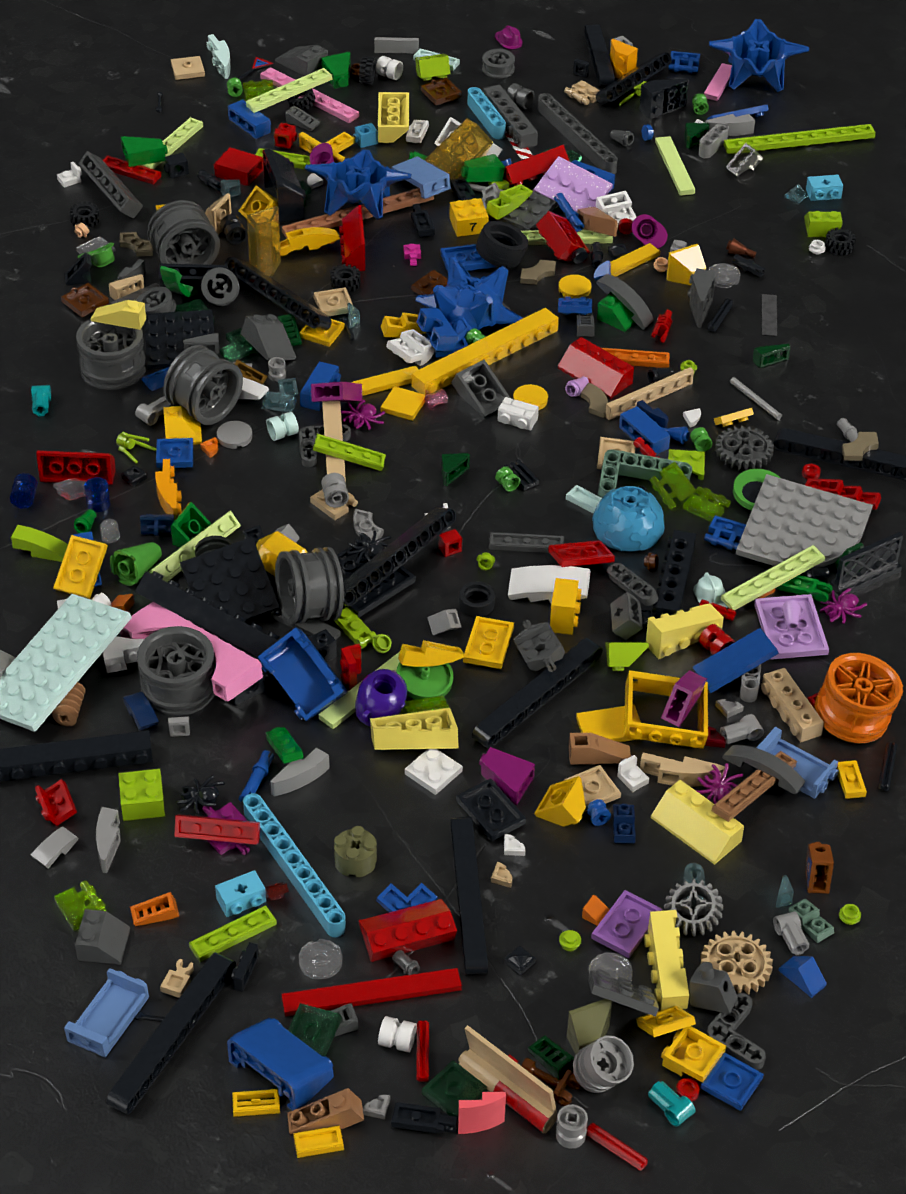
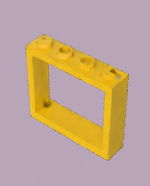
M629 670L625 683L624 737L704 749L708 737V682L705 683L702 693L698 698V731L632 722L633 691L670 696L675 683L680 678Z

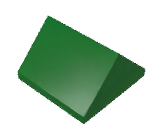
M192 502L187 504L171 525L172 544L174 546L182 547L211 525V522Z

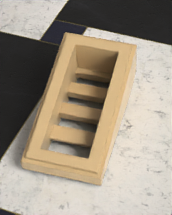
M140 274L110 283V297L117 300L144 288V278Z

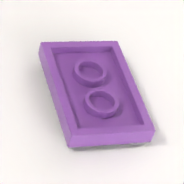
M624 890L592 932L591 939L630 958L644 939V934L648 933L650 912L662 911V909Z

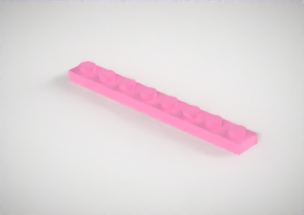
M271 67L260 73L262 80L276 87L295 80ZM312 88L316 98L315 103H312L314 106L347 123L359 117V111Z

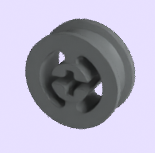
M492 49L484 53L482 57L484 63L482 71L486 76L502 79L514 73L515 56L512 52L505 49Z
M218 267L211 269L204 275L201 289L203 295L210 303L216 306H226L237 298L239 282L233 272L226 268ZM218 275L227 276L232 281L230 293H228V284H224V279H217ZM210 281H213L212 288L214 291L218 288V283L224 284L222 291L220 289L215 291L218 295H224L223 298H215L209 293L208 286Z
M166 287L148 289L137 299V302L145 303L146 314L174 312L176 309V302L172 298V293Z

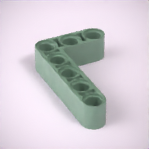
M610 449L604 454L598 496L602 498L609 491L616 489L618 475L685 486L690 481L692 467L686 462Z

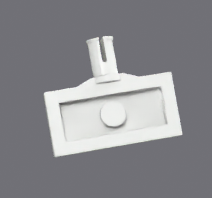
M413 120L409 130L406 132V142L421 143L429 127V121Z

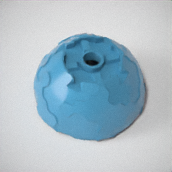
M634 486L620 487L606 493L598 502L592 517L593 530L597 539L605 546L620 551H643L651 548L661 538L665 529L663 510L656 498L650 492L648 493L642 488Z

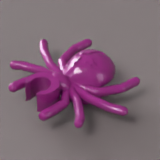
M365 400L359 402L356 410L348 402L347 404L353 412L341 411V414H350L343 418V421L345 422L349 419V424L354 421L356 429H359L366 423L368 430H370L369 422L384 424L383 421L374 419L384 415L385 411L375 415L376 407L369 403L362 405L365 403Z
M851 588L843 591L837 601L834 590H832L833 602L820 601L821 604L829 605L820 609L819 612L825 611L826 615L829 614L830 622H834L842 614V624H845V614L861 618L860 614L853 612L867 606V603L856 607L859 602L858 597L851 593L847 594L851 591Z
M728 763L725 764L722 777L719 769L712 764L714 770H711L709 773L713 776V780L709 779L707 775L704 776V781L700 777L697 778L704 787L709 789L696 791L700 794L711 792L707 799L710 801L713 796L714 804L733 790L732 787L738 786L728 781L743 777V774H736L726 778Z

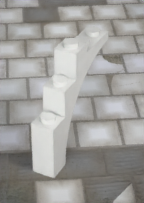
M67 599L57 601L58 609ZM116 636L99 656L104 657L107 673L127 670V663L137 662V652L144 639Z

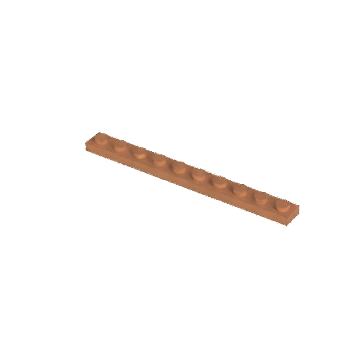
M420 188L385 197L383 198V214L411 207L413 204L434 200V196L424 199L421 197ZM362 204V218L368 219L373 217ZM356 206L336 211L331 216L324 214L282 226V233L286 237L285 233L302 228L323 227L331 229L342 226V219Z

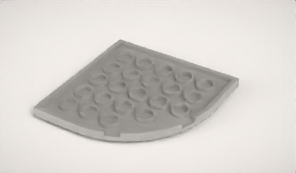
M766 474L736 549V555L776 566L814 545L825 556V561L816 566L824 567L831 565L839 559L847 548L860 542L873 505Z

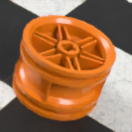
M863 653L843 654L835 658L830 664L824 683L816 697L814 709L824 721L823 727L837 738L853 743L873 742L881 738L886 732L892 714L901 699L903 684L896 671L881 659Z

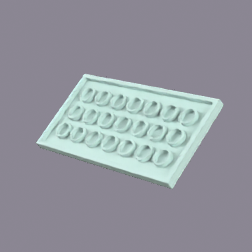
M71 594L0 677V719L35 732L132 618L130 613Z

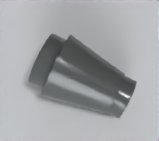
M612 130L610 134L611 139L624 146L631 145L634 140V135L630 131Z

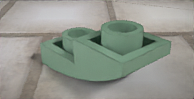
M803 899L789 907V912H797L801 921V928L815 942L818 943L834 934V927L820 917L819 909L807 899Z

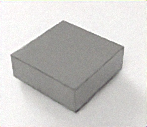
M189 717L168 718L170 737L190 735Z

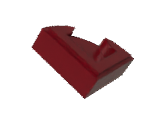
M708 726V737L705 746L725 748V738L715 728Z

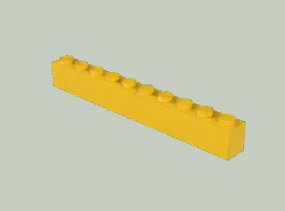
M545 307L413 372L412 387L417 392L428 396L452 384L451 382L456 373L484 359L490 365L557 332L559 317Z

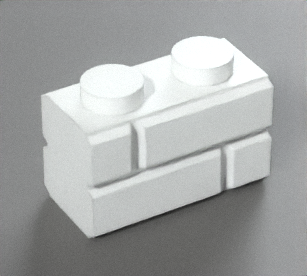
M505 397L498 408V421L531 431L538 420L539 407Z

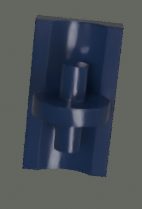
M140 515L141 534H155V536L171 534L174 515Z

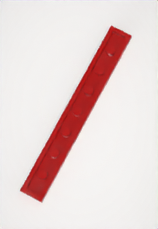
M458 968L283 993L282 1002L286 1017L333 1010L350 1003L352 1006H360L461 991L462 985Z

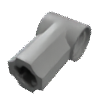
M163 396L149 405L145 403L140 404L135 411V415L151 426L157 422L160 415L164 414L163 407H171L172 405Z
M753 714L744 716L740 722L721 727L720 733L725 738V744H730L747 738L749 741H756L763 736L764 730Z
M794 911L773 918L776 933L783 936L791 953L799 955L809 949L810 944L801 929V921L797 912Z

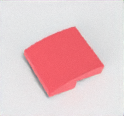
M482 1092V1100H459L458 1134L484 1131L505 1122L506 1092Z

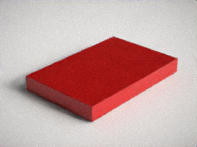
M600 540L555 544L548 547V552L561 567L615 562L613 553Z

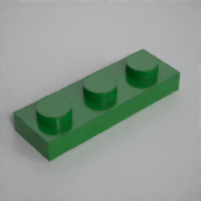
M276 727L266 732L268 742L284 764L303 759L301 748L285 727Z

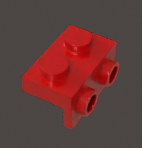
M360 644L341 648L340 665L342 674L340 676L343 685H347L349 690L357 685V674L362 672Z
M62 779L45 790L39 785L35 787L37 792L35 797L43 808L41 813L46 821H51L57 826L77 813L67 784Z

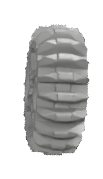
M694 878L692 883L689 884L687 880H684L683 886L677 883L676 890L670 889L671 896L666 897L667 903L664 905L666 911L676 910L677 912L675 928L679 927V931L683 929L685 936L689 931L692 932L694 937L698 931H700L701 935H704V929L711 932L712 925L717 926L719 924L717 919L722 918L723 904H721L722 897L718 896V890H712L711 883L704 886L703 879L699 884L696 883ZM697 895L706 898L709 902H706V900H701L700 898H698ZM693 901H695L696 906L694 914L692 911ZM679 913L689 916L691 920L683 918ZM701 915H706V916L703 917L702 919H699V920H698V918H699Z

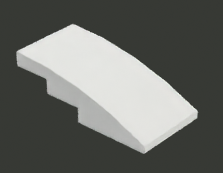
M558 565L512 568L508 597L510 600L528 597L530 602L549 599L550 603H552L556 578L579 580L578 588L582 589L581 599H585L588 596L591 571L588 568L561 567Z

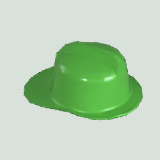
M108 243L96 250L86 252L91 255V262L94 266L104 267L114 262L115 258L112 251L114 243Z

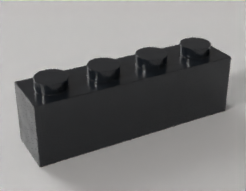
M160 263V268L165 266L177 270L182 275L180 283L192 286L195 289H201L202 279L211 269L218 267L227 269V265ZM159 268L160 287H166ZM218 275V276H217V279H218V278H221V279H224V280H225V283H224V284L227 283V280H228V277H227V276H224V275ZM210 281L208 289H213V281ZM218 283L217 289H224V284L221 285L220 283Z

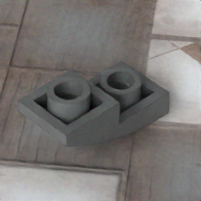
M138 259L131 268L125 267L119 273L118 280L140 274L144 276L146 274L145 260Z

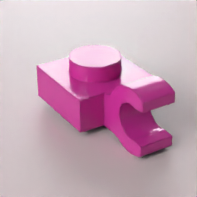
M420 244L403 245L404 259H410V266H417L416 259H421Z

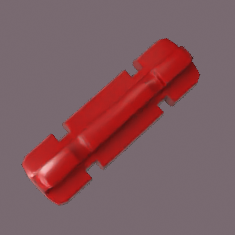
M638 437L633 442V445L637 449L639 448L643 455L657 457L655 451L648 444H645L641 437Z
M702 599L699 606L709 604V601ZM711 603L723 617L731 621L734 620L736 616L735 610L726 609L724 606Z

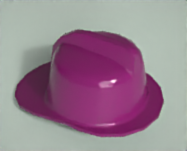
M507 25L502 31L495 34L496 40L507 49H517L522 46L523 41L520 32L515 27Z
M321 143L315 146L310 153V165L334 162L332 147L328 143Z
M639 215L632 223L633 234L644 245L651 243L656 248H661L666 243L668 236L666 229L650 215Z

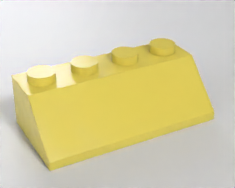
M379 92L378 143H394L409 130V92Z
M682 780L676 782L665 792L651 815V819L714 865L742 842L744 825L734 818L728 822L712 812L714 803Z

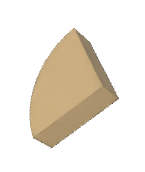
M497 862L491 876V883L511 888L512 875L504 864Z

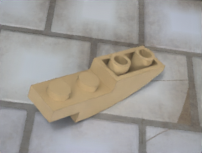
M647 753L642 754L640 769L644 773L658 776L657 783L674 785L679 780H682L690 787L703 786L697 780L698 777L704 781V776L707 775L709 779L713 780V776L709 773L711 770H714L712 764L719 769L721 777L723 776L725 766L686 756L683 762Z

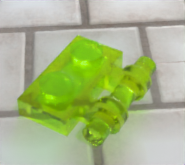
M262 79V81L253 82V80L244 82L245 101L273 90V80Z
M675 461L660 471V475L663 477L660 481H658L656 476L649 479L653 485L652 488L658 491L663 498V503L667 504L670 509L676 506L672 500L676 496L682 502L696 492V489ZM665 484H668L672 492L670 494L664 489L663 486Z
M698 486L696 493L700 496L692 494L684 502L683 509L712 522L714 516L721 517L724 514L725 508L722 505L728 508L731 501L721 494L712 493L708 488Z
M443 696L405 701L404 706L407 714L449 708Z
M87 881L81 882V892L77 893L73 887L54 896L56 904L74 931L80 928L85 909L106 911L103 900L97 897L93 885H89ZM89 899L91 904L86 906L84 901Z

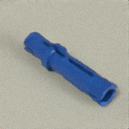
M563 193L556 194L554 200L566 215V219L572 224L576 232L581 231L584 228V224L579 219V214L573 210Z
M264 750L259 761L254 764L253 772L238 798L240 802L243 801L246 795L256 793L262 779L267 776L268 768L274 759L273 753L268 757L270 751Z

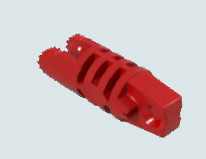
M667 309L663 315H659L651 334L653 338L656 335L660 336V342L662 343L665 342L673 322L671 319L672 311Z

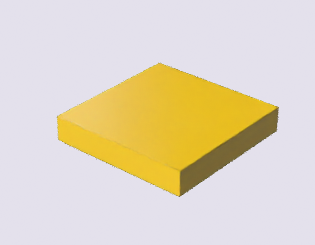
M331 319L332 324L327 331L314 329L306 324L299 334L302 339L330 347L345 328V323Z
M394 386L381 405L380 412L385 411L387 414L413 421L427 400V395Z
M678 1006L658 1011L656 1017L648 1014L636 1019L638 1027L653 1037L696 1024L694 1016Z

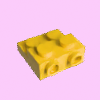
M688 1026L683 1028L682 1031L678 1030L674 1035L671 1046L667 1045L661 1054V1058H663L662 1066L681 1077L686 1073L703 1083L724 1054L726 1045L694 1027Z

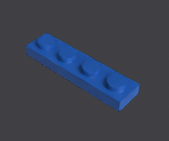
M768 105L712 115L707 120L734 114L735 117L750 114L751 116L755 115L756 118L764 116V113L769 109Z

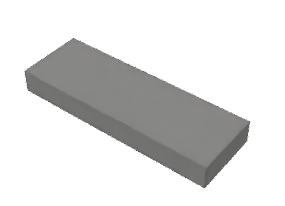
M375 37L374 39L375 53L415 54L419 50V38Z

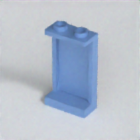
M414 157L391 167L394 170L412 174L411 179L406 181L419 187L421 197L424 199L451 189L449 174L419 157Z
M774 727L757 748L774 756L782 751L795 759L797 764L793 769L805 780V784L800 791L815 799L820 792L824 793L829 781H834L839 772L837 769L838 761L834 759L830 765L781 739L782 730Z
M111 968L107 971L108 980L77 1022L69 1021L64 1027L68 1042L105 1058L149 998L147 984L143 980L132 978L122 971H115Z

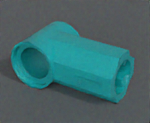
M50 385L32 386L33 413L37 416H44L48 413L49 401H51Z
M663 1081L656 1082L648 1092V1097L664 1111L667 1120L673 1126H679L696 1112L689 1098L686 1096L680 1097Z

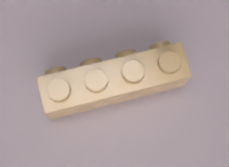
M782 668L764 674L761 683L762 692L771 700L772 706L778 710L782 720L788 724L791 733L797 737L800 743L821 736L824 721L787 670Z

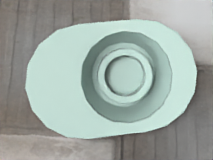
M706 572L704 577L693 588L699 604L704 599L709 601L710 604L715 603L727 609L728 606L721 600V595L726 593L722 581L718 577L709 575Z

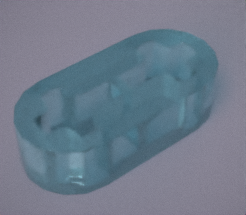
M267 392L262 400L265 408L284 412L293 411L297 402L296 398L290 394Z
M690 863L685 867L684 880H687L688 884L692 883V872H695L697 875L694 878L696 883L699 884L702 879L705 883L704 869L701 865ZM697 895L698 898H700L701 900L704 898L700 895Z

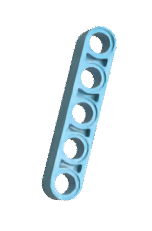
M469 88L467 104L494 139L505 138V120L480 88Z

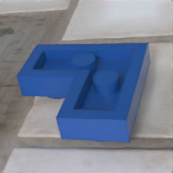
M391 883L376 898V901L388 912H393L435 901L438 897L423 883L408 897Z

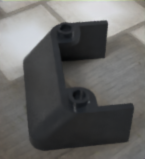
M264 149V187H274L277 192L278 221L285 222L304 219L303 199L306 198L305 190L301 188L294 172L293 162H290L288 158L271 149Z

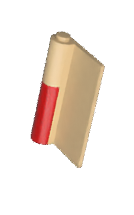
M467 1025L464 1029L470 1049L468 1051L465 1050L458 1059L460 1062L459 1068L488 1091L506 1092V1105L542 1133L548 1132L557 1120L553 1090L520 1066L518 1060L510 1054L507 1056Z

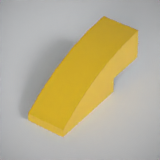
M402 312L401 318L384 316L381 324L384 337L397 338L400 337L401 332L412 329L420 334H425L426 332H423L416 323L418 314Z
M423 640L421 647L402 644L398 659L405 666L429 667L457 661L464 658V653L460 647Z

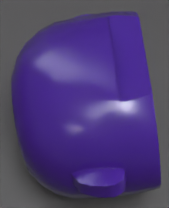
M379 669L368 674L362 680L356 697L355 710L358 719L371 727V718L399 715L405 706L407 697L405 680L396 671L389 669Z

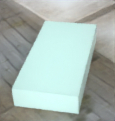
M578 485L566 494V500L591 513H594L598 502L602 499Z

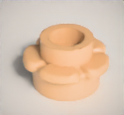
M83 223L75 225L74 231L76 235L80 238L82 236L86 238L90 232L88 227Z
M663 257L657 258L653 264L654 268L658 272H665L668 267V260Z

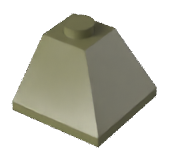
M603 999L569 1011L567 1039L575 1054L593 1041L606 1036L610 1026L611 1000Z

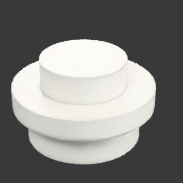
M813 240L809 245V250L814 254L825 252L826 247L821 240Z

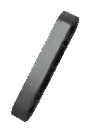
M614 563L608 567L607 572L610 579L623 590L640 600V603L645 606H651L658 601L656 590L623 564Z

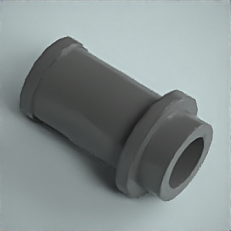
M398 950L392 957L393 962L404 970L405 975L418 973L420 969L418 962L409 958L402 950Z

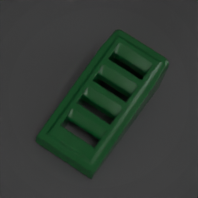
M292 314L278 316L277 319L283 324L288 338H292L289 339L291 345H301L302 341L295 317Z
M781 344L754 348L753 362L759 368L788 360L790 345Z
M544 1035L528 1047V1051L559 1080L563 1078L568 1069L573 1073L574 1057ZM546 1046L548 1047V1048L545 1049L543 1052H540V1051H541L543 1048H545Z

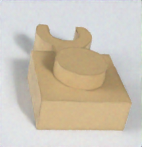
M183 959L177 961L176 971L169 970L160 986L161 992L180 998L191 982L189 975L193 973L194 967L193 963L190 962L188 967L183 968Z

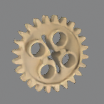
M732 931L731 936L723 932V938L715 935V941L709 939L708 945H704L703 952L701 953V963L710 962L713 965V969L728 973L737 994L744 990L749 995L751 988L757 992L759 986L764 987L765 981H769L773 968V959L770 958L771 952L766 951V945L759 946L760 939L753 941L751 934L746 938L744 937V932H741L739 936H736L735 931Z

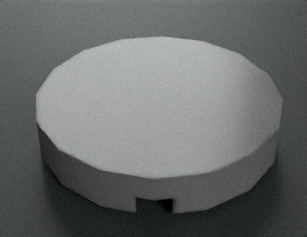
M241 421L223 423L217 430V439L220 445L230 449H237V446L245 447L253 438L252 428Z

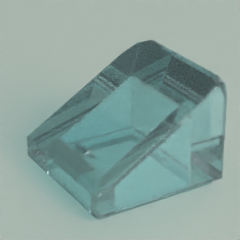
M240 180L220 181L221 194L223 196L229 193L231 198L241 194Z
M799 184L784 195L787 199L798 204L809 196Z
M348 303L349 327L353 328L360 325V311L351 303Z
M296 378L278 380L281 397L298 395Z
M786 875L782 878L778 892L777 908L789 906L792 903L794 891Z

